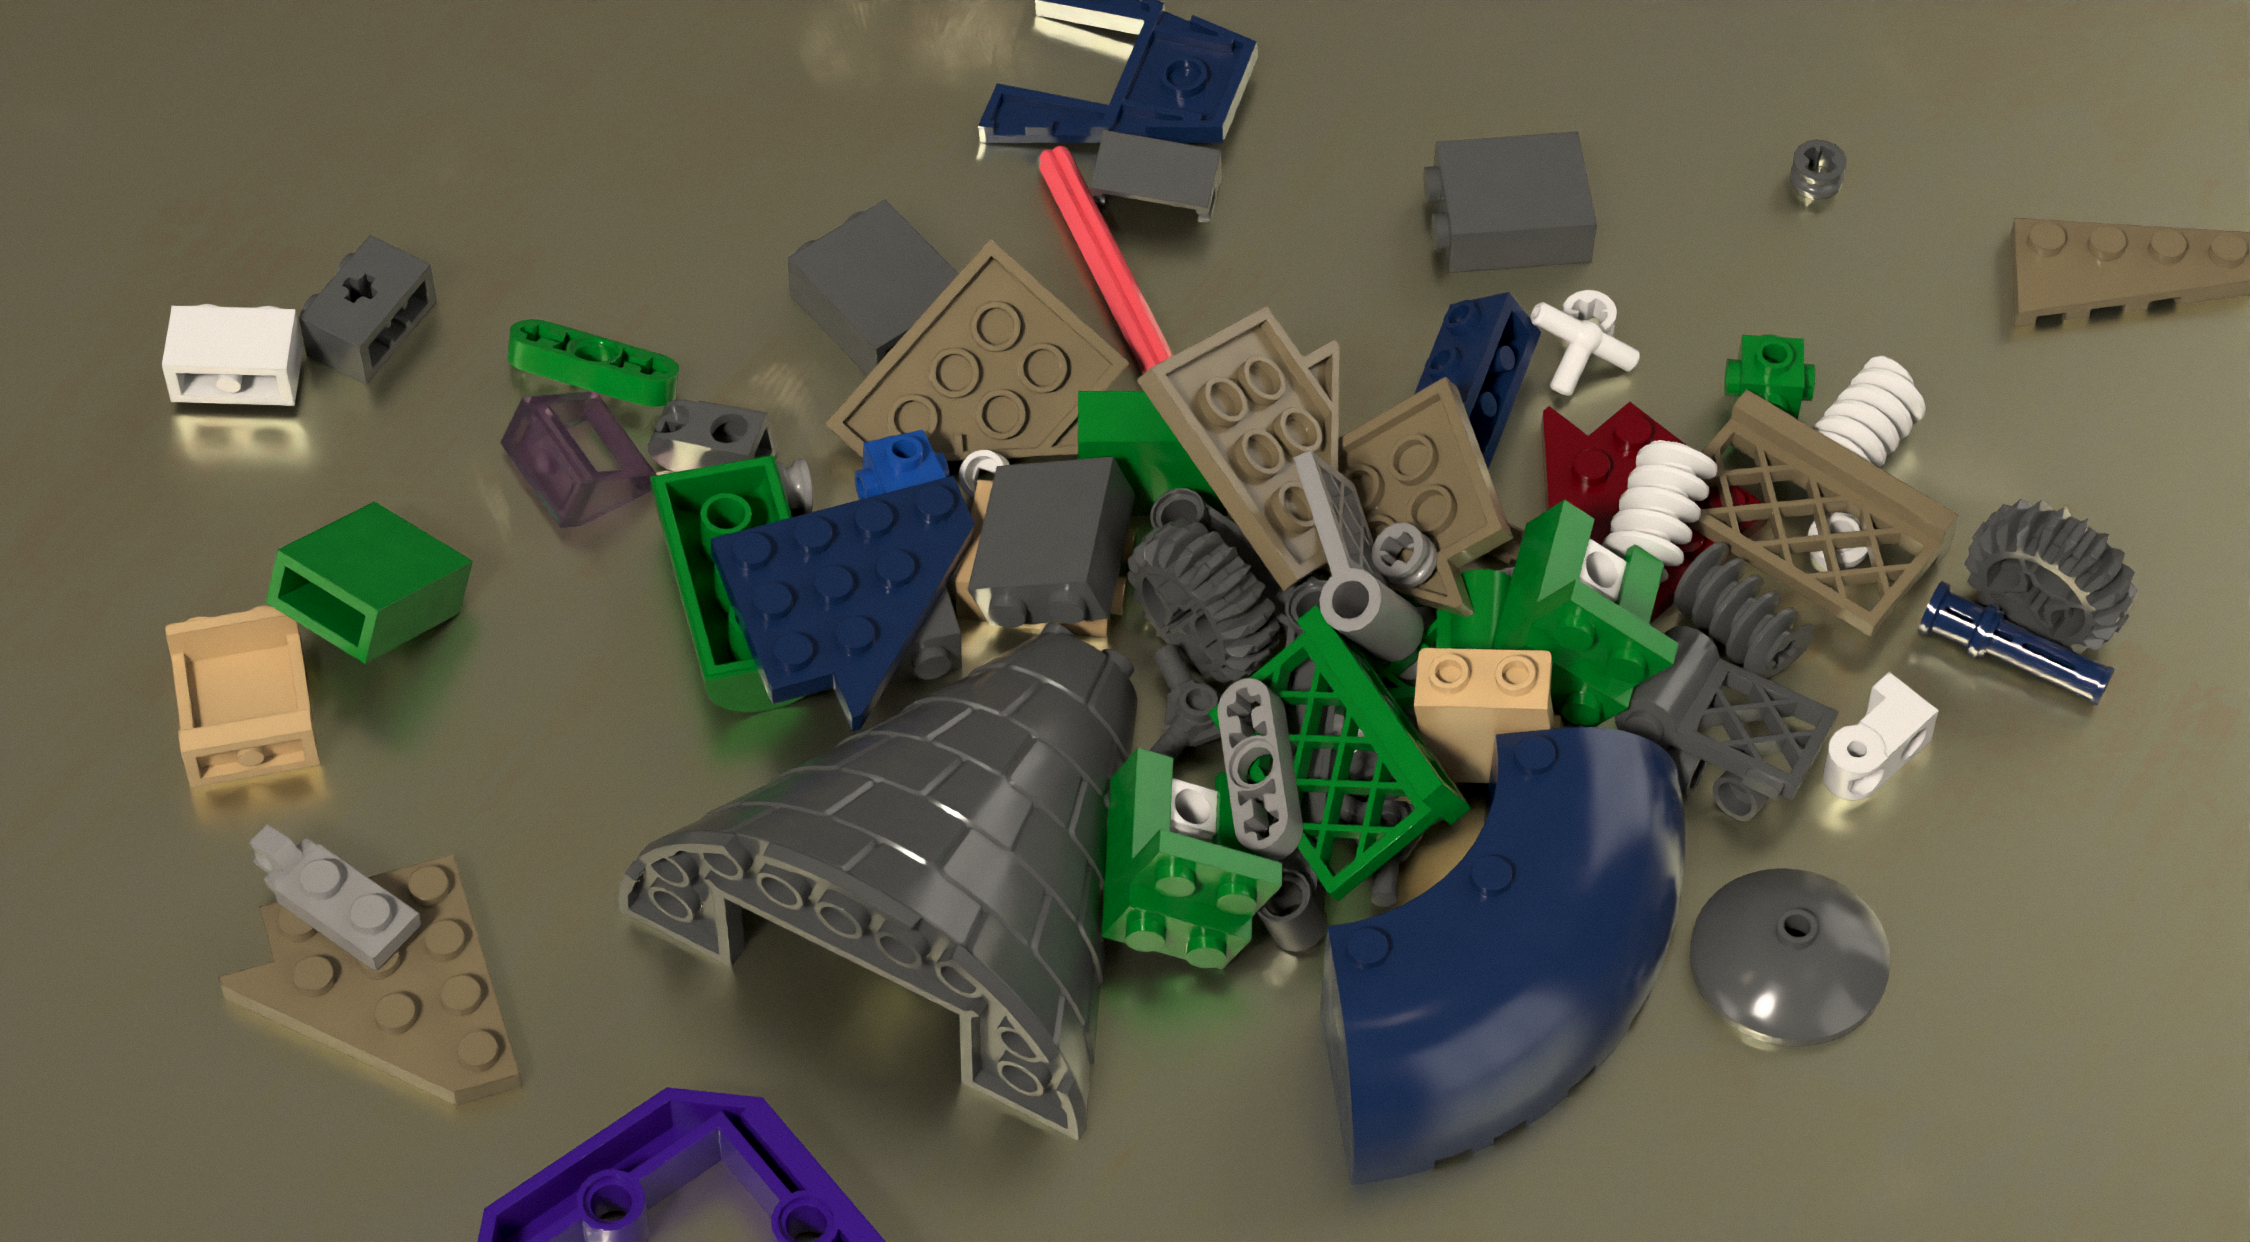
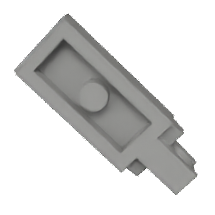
M266 825L249 841V846L252 847L254 853L253 862L269 873L264 878L265 884L275 892L277 903L374 971H377L421 926L420 916L417 911L321 844L316 845L313 841L304 838L296 846L289 837L269 825Z

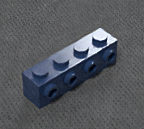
M1510 292L1450 304L1414 393H1418L1444 377H1447L1457 386L1488 469L1541 335L1539 328L1532 324L1531 318Z

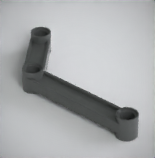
M1175 488L1165 492L1155 501L1150 513V520L1154 529L1156 527L1161 528L1169 521L1175 522L1182 517L1191 523L1195 521L1200 522L1209 533L1213 531L1219 533L1223 542L1228 547H1236L1237 554L1243 562L1252 565L1251 572L1255 578L1265 584L1263 592L1274 603L1275 610L1272 614L1278 619L1279 631L1287 636L1286 647L1304 632L1297 623V620L1316 604L1320 607L1319 599L1322 588L1327 581L1318 580L1310 575L1283 591L1238 525L1204 503L1197 492L1188 488ZM1310 657L1290 672L1286 691H1310L1316 666ZM1328 684L1326 692H1334ZM1284 704L1289 734H1300L1307 705ZM1323 705L1317 735L1341 736L1344 723V706ZM1291 748L1293 763L1297 748ZM1313 749L1307 779L1331 780L1337 749ZM1304 792L1300 807L1303 823L1321 824L1328 793ZM1267 812L1269 826L1278 822V819ZM1269 826L1265 830V838L1269 836ZM1311 837L1314 843L1317 844L1318 837ZM1296 847L1290 855L1277 861L1282 863V886L1257 911L1275 943L1284 950L1294 952L1307 950L1316 945L1324 936L1328 925L1327 914L1324 910L1326 889L1298 847ZM1301 904L1292 914L1280 917L1287 908Z

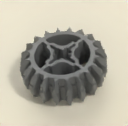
M2019 499L2013 506L2003 504L1997 512H1993L1987 521L1980 525L1973 535V542L1968 548L1969 555L1964 563L1969 572H1971L1967 582L1972 588L1980 591L1977 600L1980 604L1988 606L1992 603L2000 607V611L2005 613L2004 620L2054 641L2061 646H2066L2080 655L2087 648L2098 650L2104 642L2110 640L2114 632L2118 633L2129 618L2127 613L2133 606V598L2138 591L2131 582L2135 572L2129 566L2122 563L2125 553L2120 549L2109 546L2107 543L2109 534L2097 533L2088 526V518L2080 521L2072 517L2067 507L2064 506L2060 510L2055 511L2043 500H2040L2034 506L2022 499Z
M1182 517L1175 522L1169 521L1161 528L1156 527L1143 537V542L1133 549L1134 553L1127 559L1130 569L1127 576L1129 583L1135 588L1132 593L1133 598L1141 604L1144 610L1143 618L1151 622L1156 630V636L1162 637L1167 644L1176 645L1183 660L1187 664L1197 667L1202 676L1211 674L1215 680L1224 684L1230 680L1237 681L1245 674L1250 675L1264 664L1263 660L1270 656L1272 649L1279 644L1277 631L1280 629L1278 619L1272 614L1275 610L1274 603L1263 592L1265 584L1255 578L1251 572L1252 565L1243 562L1237 554L1236 547H1228L1223 542L1219 533L1216 531L1209 533L1200 522L1195 521L1191 523Z

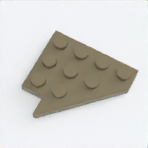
M990 238L828 419L825 426L862 459L864 442L918 430L924 431L934 453L942 452L947 462L964 461L968 455L978 450H989L1002 455L1006 459L1077 455L1078 391H1105L1128 366L1129 362Z
M1266 305L1151 367L1137 379V382L1282 590L1285 591L1328 564L1293 457L1312 450L1338 471L1340 346L1334 339L1302 356Z
M1444 377L1338 438V472L1354 483L1373 542H1375L1377 536L1385 528L1395 523H1408L1418 528L1422 534L1426 535L1435 544L1438 555L1437 563L1431 576L1422 584L1413 588H1401L1385 577L1388 587L1405 600L1468 617L1475 612L1459 568L1513 539V535L1458 388L1447 377ZM1403 548L1395 559L1406 563L1411 558L1413 551ZM1329 564L1315 572L1327 577L1332 576Z
M454 854L368 877L417 911L421 921V926L377 971L366 966L279 903L274 902L259 906L274 961L218 976L225 999L456 1106L522 1087L519 1069Z

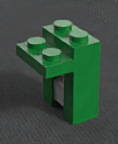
M1563 500L1526 523L1492 649L1549 651L1552 656L1550 689L1552 708L1560 712L1571 723L1581 725L1582 727H1596L1628 709L1633 687L1674 664L1679 643L1649 625L1665 563L1635 544L1627 549L1623 560L1590 539L1594 518L1566 500Z
M1137 747L1110 778L1111 792L1107 822L1101 937L1126 943L1127 946L1137 951H1155L1185 959L1191 965L1199 968H1218L1222 970L1251 941L1252 916L1282 886V863L1256 856L1238 841L1234 829L1227 775L1225 772H1220L1215 777V790L1173 779V757ZM1247 779L1249 784H1255L1253 780Z

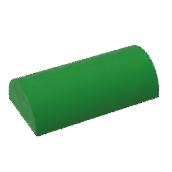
M774 455L650 476L652 494L704 686L709 698L718 706L728 710L762 712L787 706L806 697L802 696L771 704L711 555V538L792 518Z

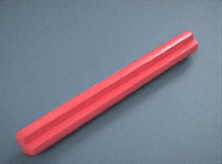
M1061 145L1053 150L1046 149L1039 157L1041 161L1039 169L1142 374H1144L1151 367L1172 357L1173 353L1093 196L1090 195V190L1069 149Z

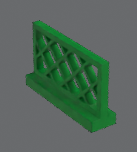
M1316 604L1297 620V623L1304 632L1250 678L1264 683L1282 699L1284 704L1307 705L1300 734H1289L1291 748H1297L1293 764L1300 807L1304 792L1328 793L1321 824L1303 823V833L1297 847L1328 894L1339 902L1439 818L1442 817L1452 825L1472 808L1357 645L1329 625L1321 614L1320 607ZM1310 657L1316 665L1310 691H1286L1290 672ZM1328 684L1334 692H1326ZM1217 704L1208 712V715L1220 731ZM1323 705L1344 706L1346 708L1341 736L1317 735ZM1359 729L1365 737H1357ZM1313 749H1337L1331 780L1307 779ZM1354 750L1375 751L1378 754L1372 781L1348 780ZM1270 754L1258 757L1250 765L1247 773L1255 784L1263 781L1268 776ZM1390 774H1392L1396 782H1389ZM1344 794L1369 795L1362 826L1338 824ZM1386 796H1406L1415 808L1413 812L1394 827L1379 826ZM1311 837H1318L1317 844L1314 843ZM1334 839H1359L1355 859L1339 873L1335 874L1329 865Z

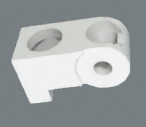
M1888 672L1872 687L1867 713L1860 723L1845 726L1836 731L1831 737L1823 771V779L1827 788L1836 796L1852 801L1865 799L1872 795L1931 742L1939 710L1892 673Z

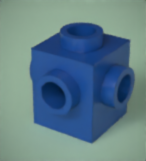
M918 430L864 442L862 469L855 472V486L858 498L861 500L950 477V473L942 452L934 453L924 431Z

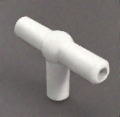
M1541 302L1533 308L1531 313L1533 325L1569 342L1550 383L1552 390L1567 397L1571 396L1591 354L1625 371L1633 370L1639 363V350L1602 332L1600 327L1593 321H1580L1545 302Z

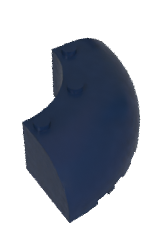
M1598 727L1558 728L1495 735L1484 826L1475 843L1463 859L1442 880L1425 893L1402 906L1360 921L1327 926L1320 1012L1351 1186L1405 1177L1435 1168V1162L1457 1155L1468 1149H1471L1472 1153L1478 1152L1493 1145L1494 1138L1506 1133L1525 1121L1529 1125L1568 1096V1090L1581 1081L1591 1069L1596 1071L1614 1052L1629 1031L1631 1021L1643 1006L1646 998H1649L1661 974L1677 922L1685 874V815L1678 769L1674 760L1662 747L1649 739L1633 733Z

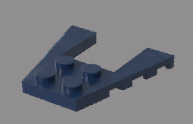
M1034 0L1037 16L1138 35L1109 105L997 83L978 125L980 142L1100 143L1103 130L1177 143H1223L1258 59L1257 41L1192 15L1190 21L1166 12L1164 3L1158 0Z

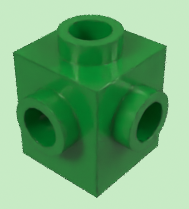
M1772 334L1762 336L1742 335L1738 359H1727L1724 377L1725 396H1734L1735 403L1746 390H1749L1796 419L1799 417L1802 401H1812L1815 365L1804 364L1803 338H1787Z

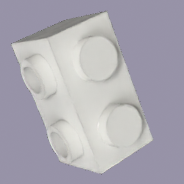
M211 304L172 306L162 360V369L171 402L295 406L304 347L296 309H280L273 306H261L258 308L218 307Z

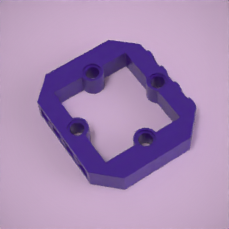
M666 1087L484 1208L477 1242H647L650 1236L647 1210L720 1161L725 1163L771 1218L773 1242H800L794 1240L793 1237L807 1231L822 1235L819 1239L812 1242L886 1241L763 1097ZM619 1210L627 1213L623 1218L616 1221L599 1219L609 1211Z

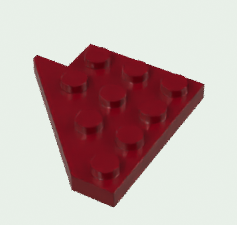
M1630 401L1589 436L1552 407L1548 406L1543 410L1541 422L1546 511L1563 500L1571 503L1594 518L1590 539L1602 546L1604 539L1612 533L1610 531L1613 516L1620 511L1619 500L1621 495L1628 489L1629 474L1637 467L1636 456L1638 451L1645 445H1649L1652 441L1657 440L1686 444ZM1740 485L1729 486L1733 506L1762 503ZM1717 487L1709 488V495L1703 501H1693L1700 509L1722 507ZM1768 519L1738 522L1740 533L1750 538L1767 523ZM1690 528L1693 534L1691 542L1687 544H1674L1684 553L1683 563L1679 566H1664L1668 573V579L1659 584L1649 625L1674 604V593L1687 568L1699 554L1715 543Z

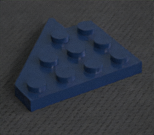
M954 476L711 538L712 558L771 704L834 688L851 731L860 730L974 539L975 524Z

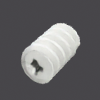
M1876 356L1865 363L1863 370L1854 376L1850 385L1838 395L1837 401L1828 407L1824 417L1818 420L1812 428L1881 468L1885 464L1886 455L1893 453L1899 446V440L1909 435L1912 431V425L1923 418L1926 406L1923 397L1915 388L1914 381L1908 371L1898 362L1886 356Z
M1657 440L1652 441L1649 445H1645L1638 451L1636 456L1637 467L1629 474L1628 489L1621 495L1619 500L1620 511L1613 516L1610 531L1612 533L1604 539L1602 546L1624 560L1627 549L1635 544L1664 562V566H1679L1683 563L1684 553L1674 544H1687L1691 542L1692 530L1685 523H1694L1701 516V509L1693 501H1703L1709 495V486L1701 479L1715 477L1718 468L1711 458L1687 445ZM1663 568L1660 583L1668 579V573L1665 568Z

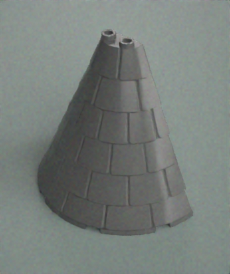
M1047 623L1040 634L973 669L967 677L914 701V703L905 707L902 712L843 739L836 747L782 772L768 784L708 812L694 823L649 843L641 851L636 861L632 862L621 879L618 893L619 911L730 967L733 966L745 948L741 907L958 1014L960 1022L961 1083L1079 1141L1087 1129L1090 1065L1094 1064L1100 985L1104 981L1107 938L1101 936L1107 822L1111 792L1110 778L1131 755L1138 700L1134 686L1129 679L1134 672V667L1123 654L1112 649L1100 651L1085 641L1077 639L1066 627L1057 623Z

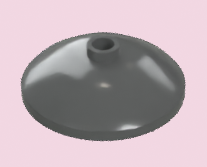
M1777 868L1760 870L1736 878L1720 888L1706 902L1693 928L1690 943V964L1699 992L1711 1009L1722 1020L1738 1031L1757 1040L1781 1046L1799 1047L1819 1045L1841 1038L1854 1031L1872 1015L1884 995L1888 982L1890 951L1885 932L1878 918L1869 906L1850 889L1835 880L1817 873L1799 869ZM1795 929L1803 932L1805 936L1794 937L1788 934L1786 930Z

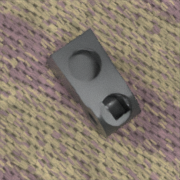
M673 400L668 402L648 443V452L651 458L659 465L674 472L770 455L775 457L777 453L767 412L705 401Z

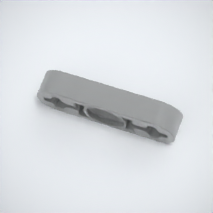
M1245 678L1236 681L1225 690L1220 698L1217 711L1234 829L1238 841L1256 856L1278 861L1287 857L1296 849L1303 833V822L1286 712L1282 699L1275 692L1257 679ZM1257 701L1261 704L1255 707L1251 713V704ZM1251 714L1253 727L1242 718ZM1254 729L1261 735H1255ZM1262 755H1272L1273 766L1269 775L1259 783L1249 784L1247 772L1252 762ZM1258 803H1265L1266 809H1264ZM1267 812L1278 819V822L1269 826ZM1269 826V836L1264 839L1259 833L1267 830Z

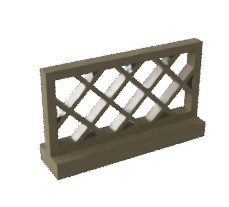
M1746 390L1733 404L1731 418L1701 451V453L1711 458L1717 464L1718 471L1716 476L1711 479L1701 480L1709 488L1717 487L1722 507L1701 509L1699 520L1694 523L1685 524L1715 543H1726L1729 551L1734 555L1742 558L1744 561L1870 637L1874 635L1930 565L1936 568L1950 550L1959 517L1958 514L1749 390ZM1731 445L1755 459L1756 467L1724 470L1721 455ZM1790 480L1807 490L1809 499L1777 502L1772 482ZM1761 483L1765 503L1733 506L1729 486ZM1843 512L1853 515L1859 519L1862 531L1830 534L1825 513ZM1805 515L1814 516L1818 535L1786 538L1782 518ZM1770 519L1775 539L1752 541L1740 533L1738 522ZM1897 544L1916 557L1911 563L1884 566L1878 545ZM1867 548L1872 567L1839 569L1835 553L1836 549ZM1823 551L1828 571L1805 573L1793 565L1791 554ZM1895 581L1893 585L1889 587L1888 582ZM1876 583L1880 600L1871 611H1868L1847 598L1844 586Z

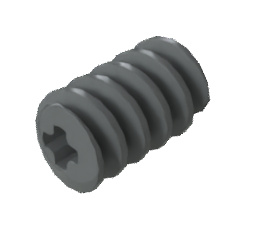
M1716 542L1699 554L1687 568L1674 593V604L1682 614L1691 615L1692 622L1699 630L1709 631V638L1717 647L1726 648V654L1733 663L1744 664L1743 669L1769 679L1788 668L1807 650L1813 639L1814 628L1812 624H1805L1794 632L1791 631L1798 620V611L1794 607H1787L1774 615L1781 602L1780 594L1777 591H1769L1757 599L1756 597L1764 584L1763 578L1759 574H1752L1739 582L1747 567L1745 561L1742 558H1734L1722 566L1729 553V547L1724 542Z

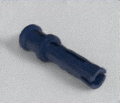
M1944 581L1939 583L1918 627L1919 633L1926 636L1931 632L1939 634L1967 647V655L1974 658L1978 656L1984 658L1986 654H1990L2040 679L2092 701V704L2098 705L2115 668L2104 666L2054 641L2003 619L2005 613L2000 611V607L1991 603L1985 608L1951 592L1950 584Z

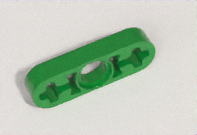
M522 320L514 323L510 328L507 360L519 370L642 406H664L676 398L679 365L665 355L544 320Z

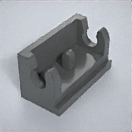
M1103 130L1090 184V195L1094 196L1096 204L1105 205L1108 195L1194 209L1199 214L1198 222L1210 223L1222 180L1221 150Z

